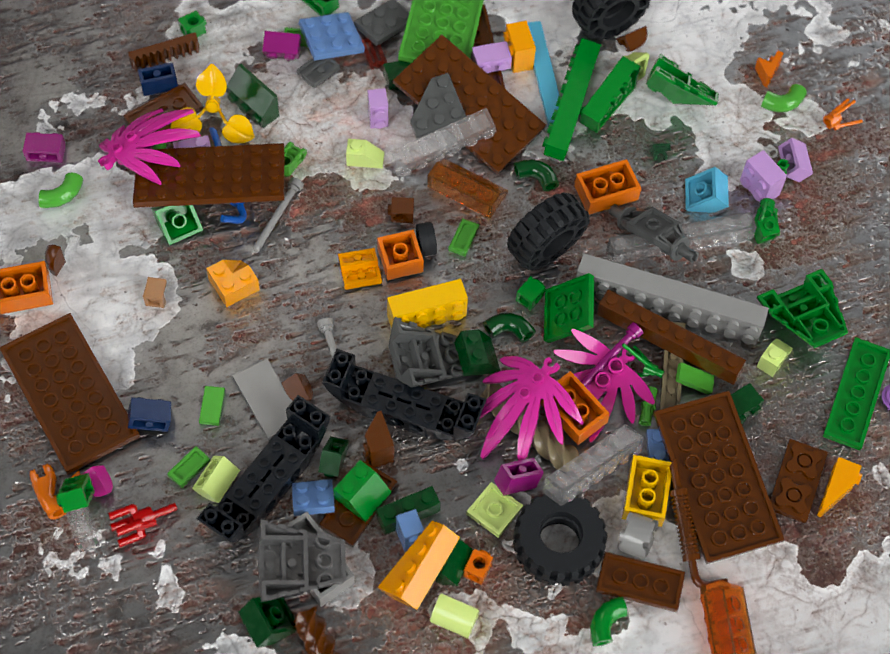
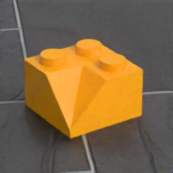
M527 20L506 24V32H503L504 41L508 42L513 73L533 70L536 46Z
M221 260L206 268L209 281L226 307L260 291L258 278L251 267L241 260Z

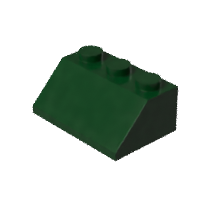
M242 64L238 65L227 84V98L231 103L237 104L244 114L247 113L255 124L265 128L279 117L277 94Z

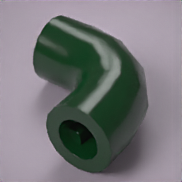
M534 159L514 162V171L518 180L527 177L536 178L540 182L543 191L546 192L555 190L560 183L555 172L544 162Z
M499 313L483 322V327L491 338L503 332H511L521 343H524L536 333L534 327L525 318L514 313Z

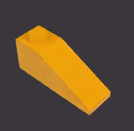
M838 457L834 463L817 516H823L848 494L855 484L859 485L863 475L860 473L861 465Z

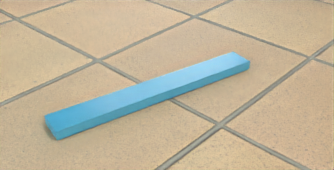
M541 21L528 22L536 46L534 72L549 127L550 123H554L551 117L554 109L558 110V107L555 105L560 95Z

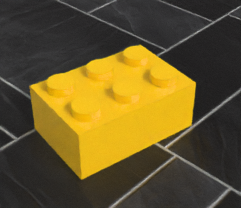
M633 455L622 519L626 520L629 512L657 520L658 526L662 527L666 516L671 482L669 466L672 462Z

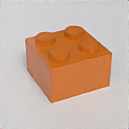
M414 229L377 238V249L387 281L423 272L424 260Z

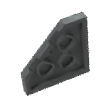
M449 73L431 78L410 120L416 139L467 123L468 119Z

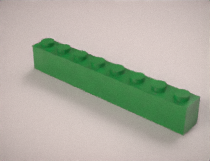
M581 38L580 44L575 45L573 54L576 56L571 57L568 66L571 67V70L567 69L564 80H567V83L562 84L560 93L563 95L562 97L558 96L555 105L558 107V110L554 109L551 117L554 123L549 124L547 133L550 135L549 137L545 136L542 147H545L543 155L564 161L601 44Z

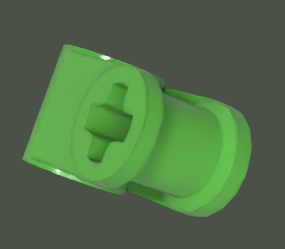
M291 141L285 146V177L293 174L307 154V149H301Z

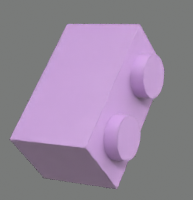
M506 41L472 47V61L486 73L499 70L504 71L511 68L512 57Z
M386 88L368 90V114L371 129L388 127Z
M790 138L778 146L781 159H786L789 163L787 169L788 178L801 182L813 174L805 143Z

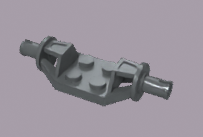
M616 204L610 207L609 214L617 218V226L621 230H627L632 235L637 234L659 247L661 252L669 255L674 261L684 257L691 263H694L698 259L699 253L689 248V239L685 236L679 221L654 207L636 209L634 206H627L622 209Z

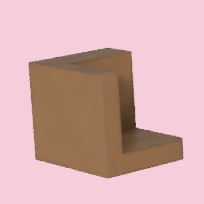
M148 277L143 294L145 306L165 307L164 292L167 284L166 279Z

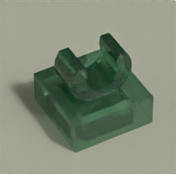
M670 143L649 145V152H655L653 154L654 161H658V154H662L663 160H667L668 155L666 152L671 151Z

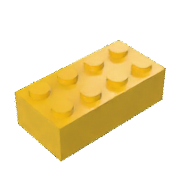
M457 279L387 297V317L391 329L395 317L401 318L402 322L409 323L411 321L417 323V326L422 328L435 324L441 325L446 321L460 320L466 317L468 297L462 280Z

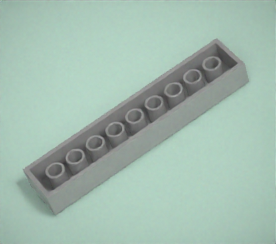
M583 253L576 278L588 273L594 276V297L602 300L607 290H610L670 321L686 323L690 327H698L709 333H718L726 338L738 339L746 344H757L769 309L765 306Z

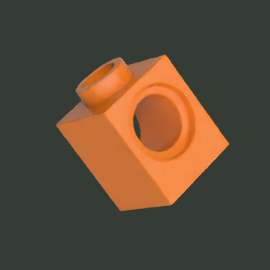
M474 549L464 569L463 577L482 585L493 562V557L485 550ZM481 562L484 564V567L476 568L474 564Z

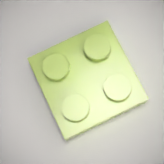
M490 482L467 510L466 515L499 538L522 510L523 505L510 495H503L498 486Z

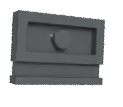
M312 58L297 69V74L301 75L302 79L310 86L316 88L340 70V65L332 58L315 61Z

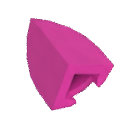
M104 465L92 466L83 473H89L95 490L93 496L102 497L112 491V480Z

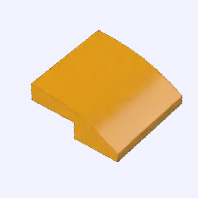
M375 248L338 254L345 290L382 284Z

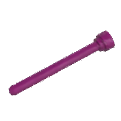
M632 322L627 327L626 335L580 381L585 387L623 349V343L627 345L632 339H638L644 333L637 324Z

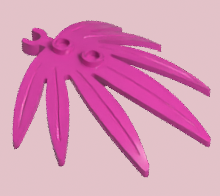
M158 109L137 118L127 128L124 125L112 134L111 141L106 138L99 144L100 149L108 153V155L98 160L99 164L108 171L117 161L119 165H124L142 177L162 185L155 172L140 160L180 167V164L168 154L153 149H144V147L201 137L197 130L177 128L155 132L171 122L194 113L193 109L171 111L151 118L158 113L164 112L163 109Z
M571 329L578 342L597 355L577 350H554L553 352L556 356L575 364L596 366L610 349L595 338L576 329ZM624 348L621 357L615 356L612 358L608 365L595 376L586 388L597 400L607 392L601 404L609 412V417L615 404L618 388H621L622 403L626 416L630 423L634 424L636 409L630 385H632L637 395L647 403L654 405L655 401L650 389L642 378L626 365L636 358L633 355L627 356V350ZM592 369L577 372L574 375L581 381ZM604 426L589 437L590 443L597 438Z
M506 356L500 358V362L503 365L518 370L500 371L488 376L482 382L484 384L517 381L496 391L486 400L480 418L513 395L499 411L488 431L480 457L482 460L504 438L526 406L528 407L519 431L517 455L518 461L527 458L536 430L540 401L544 399V408L549 425L558 442L563 445L562 422L553 397L555 396L561 407L580 424H583V420L567 391L555 379L550 377L551 373H556L559 370V364L555 363L553 367H549L552 359L547 357L544 360V366L540 369L534 363L522 357Z

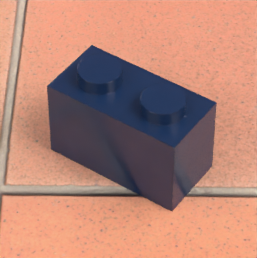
M173 62L138 69L144 96L168 92L178 86Z
M131 397L128 408V428L168 432L171 423V401Z

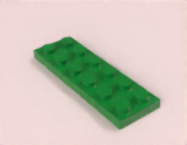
M857 337L854 338L822 437L859 451L862 449L889 363L890 349Z

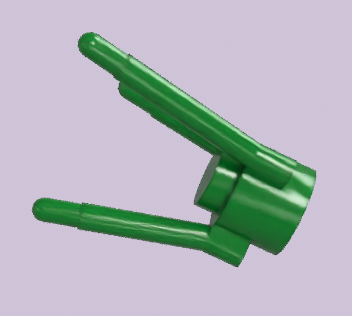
M764 198L761 200L760 208L757 209L753 224L757 220L763 222L764 217L774 215L779 227L778 209L775 208V201L773 199Z

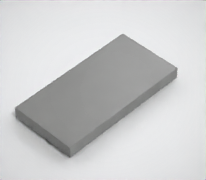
M265 359L233 375V379L267 439L271 440L286 422V408L291 404L292 400L286 394L268 359Z

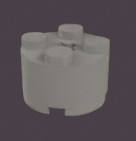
M629 512L626 519V530L622 529L618 540L620 543L618 549L645 560L654 541L653 531L657 532L658 521Z

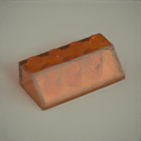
M447 159L437 161L427 177V187L490 219L508 193L507 189Z
M721 580L700 587V600L703 604L704 621L707 626L711 653L756 654L744 588Z

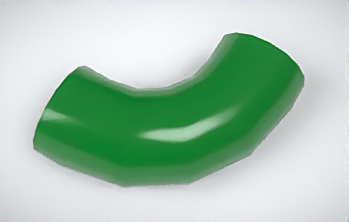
M622 596L603 603L594 613L590 624L593 647L611 643L613 641L611 636L612 624L617 619L627 617V606Z

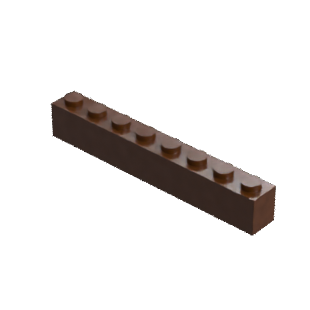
M607 290L599 303L597 315L626 330L634 322L644 332L640 336L641 338L732 385L736 383L743 371L745 359L610 290Z

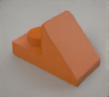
M777 50L775 56L771 55L769 61L758 57L755 70L764 87L768 88L781 63L784 52Z

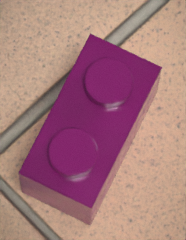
M274 31L264 32L262 49L264 56L269 59L282 57L288 61L299 59L300 34Z
M26 133L23 146L26 161L63 163L66 147L63 134Z
M535 458L501 464L494 482L503 495H509L535 489L544 471Z

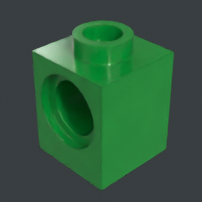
M196 10L178 19L179 28L183 35L195 32L197 37L206 33L205 25H207L204 16H200Z
M774 215L764 218L763 222L757 220L751 227L757 244L774 240L780 233Z
M530 276L517 291L516 301L531 311L544 296L546 286L540 280Z

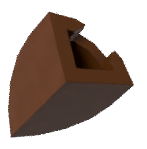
M644 26L616 38L620 46H625L627 52H632L644 45L648 34L647 27Z
M48 245L45 251V262L49 271L56 277L66 261L60 246Z
M295 373L281 382L290 399L294 400L297 395L307 401L313 398V391L306 375Z

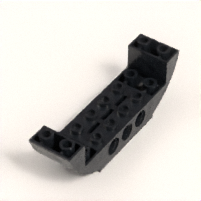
M336 349L322 381L325 388L336 399L359 412L360 415L374 419L376 413L382 411L386 424L432 440H462L472 436L487 400L486 398L467 393L463 402L418 386L410 387L398 379L356 366L355 355L340 349Z
M299 395L286 408V422L219 504L215 507L209 502L196 518L229 542H238L252 533L258 526L260 527V520H265L292 487V483H295L304 472L323 439L331 416Z

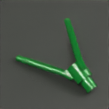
M625 343L622 344L623 348L645 365L643 372L637 373L640 377L649 375L663 377L665 371L650 362L637 346L634 345L633 349H631Z

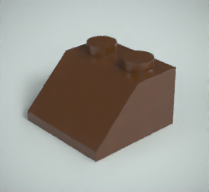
M382 411L376 413L365 434V443H362L365 462H369L373 467L394 462V444Z

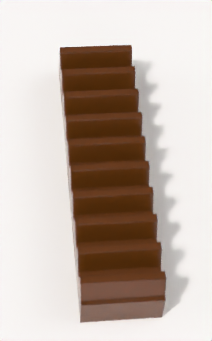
M194 32L129 51L128 56L132 69L138 71V67L145 68V65L152 67V63L158 65L159 61L165 63V59L172 61V57L179 59V55L185 57V53L192 55V51L199 53L198 37Z

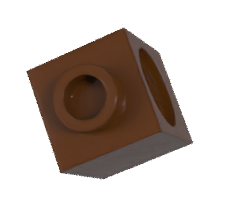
M392 197V204H388V215H391V223L413 224L414 198Z

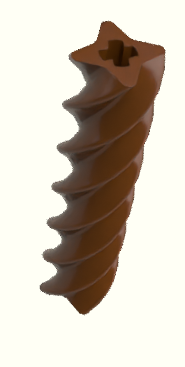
M317 606L296 614V619L293 622L299 637L304 641L307 654H340L334 651V637L325 632L326 620L316 614Z

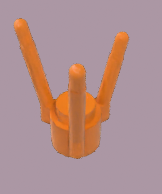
M847 98L823 117L825 126L828 129L834 128L836 131L842 127L862 123L863 120L860 119L840 124V121H842L840 113L856 103V100L846 104L850 100Z

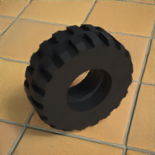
M575 0L572 4V15L583 33L588 37L597 40L609 39L620 35V33L630 29L633 24H636L646 13L651 0Z
M565 192L555 194L535 206L516 224V227L511 231L507 239L508 250L519 264L527 270L533 271L545 267L566 253L581 238L590 223L589 213L574 195Z
M549 491L543 493L542 497H534L531 499L530 504H526L522 508L515 524L513 548L517 552L516 558L518 562L524 564V570L528 574L532 573L535 575L534 579L540 582L542 580L547 581L548 585L555 586L556 583H561L562 586H569L570 582L574 581L577 584L583 581L585 576L589 577L595 568L599 566L606 548V524L603 518H599V510L596 507H592L589 500L586 498L581 499L578 497V494L573 492L566 494L565 491H557V493L552 494ZM562 524L568 526L576 533L579 544L572 551L565 553L555 552L543 543L541 532L549 525Z

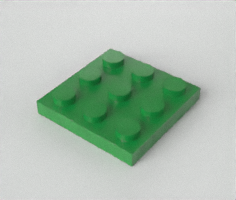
M588 273L545 289V342L551 343L573 335L571 329L583 332L594 328V276Z

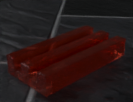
M370 39L361 40L365 47L364 54L371 70L374 67L381 68V65L387 63L380 44L376 46L381 58L379 61ZM366 43H368V46H369V48H370V51H371V53H372V56H373L375 62L372 61V58H371V56H370V53H369V51H368V48H367V46H366Z

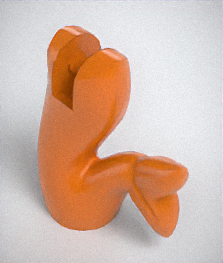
M45 464L42 465L45 473L44 476L39 477L35 469L31 470L29 475L40 505L51 520H55L66 515L68 512L64 513L62 507H59L57 503V495H55L56 474L51 465ZM77 471L72 477L81 475L80 471Z

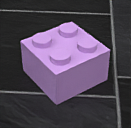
M763 150L746 161L740 181L743 187L753 194L755 200L761 202L764 198L774 199L780 195L787 175Z

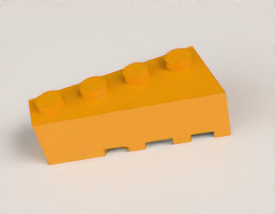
M431 521L377 588L394 600L417 610L460 537L445 525Z

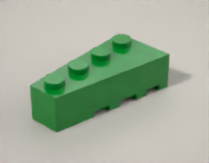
M622 56L596 93L593 94L587 105L581 108L579 123L597 133L636 88L641 66Z

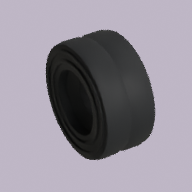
M432 222L416 224V238L422 257L436 255L437 242Z

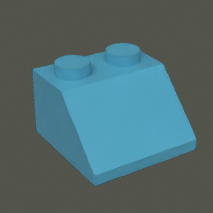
M713 167L685 179L686 210L690 212L715 213L729 207L728 176L718 168Z

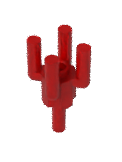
M175 503L154 511L149 506L138 510L135 504H130L108 513L110 521L130 514V517L111 523L110 528L112 532L116 531L118 537L134 530L136 531L134 534L117 540L119 547H123L146 537L145 529L157 525L156 518L178 509Z

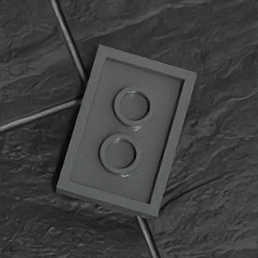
M389 0L356 19L354 25L371 42L378 46L405 30L409 12L396 0Z

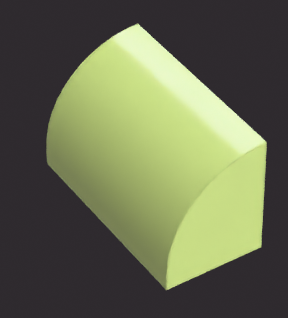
M213 456L192 489L204 498L219 503L240 472V469L224 456Z
M440 593L430 622L469 638L478 618L479 609Z

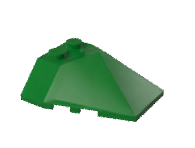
M662 54L658 56L646 81L647 87L650 90L660 92L673 104L717 105L718 92L702 81L698 82L693 79L691 73H685L678 69L680 65Z
M823 269L806 275L802 285L779 295L772 289L757 296L760 304L769 308L768 314L813 348L848 334L843 314L838 306V298L833 290V283Z

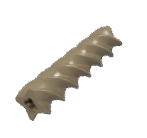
M489 383L480 397L487 399L500 390L502 386L498 383L493 385ZM512 395L491 411L495 418ZM526 407L510 429L517 435H519ZM543 420L537 421L531 447L536 448L540 456L550 460L558 471L566 473V476L573 474L585 457H579L578 450L573 445H561L554 433L549 432L546 422Z

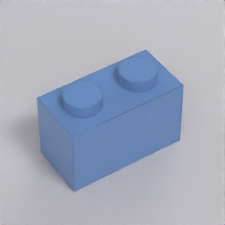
M416 509L396 516V532L404 552H407L424 531Z

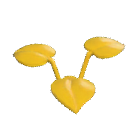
M211 63L200 73L196 80V88L203 96H208L205 107H203V110L198 115H196V111L191 107L182 108L181 110L193 109L194 113L171 122V129H191L200 132L202 122L199 118L205 111L210 113L218 111L223 122L226 124L222 129L225 139L237 144L249 142L254 139L255 135L248 118L236 114L227 121L220 108L219 97L225 94L227 83L222 72Z

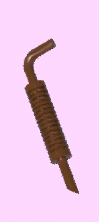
M675 458L669 466L674 490L669 491L670 498H672L671 502H673L671 504L674 506L672 509L675 510L673 514H676L674 518H676L675 522H677L675 525L678 526L676 530H679L677 534H679L678 538H680L679 542H681L679 545L682 546L680 550H683L681 552L683 554L682 561L688 562L691 579L696 587L702 590L728 587L727 578L704 581L699 576L696 560H700L701 557L700 553H698L699 549H697L699 546L696 545L698 541H695L697 537H694L696 532H693L695 531V528H693L695 526L692 524L694 521L691 520L693 516H690L692 515V512H690L691 508H689L690 504H688L690 501L687 500L689 496H686L688 491L687 488H682Z

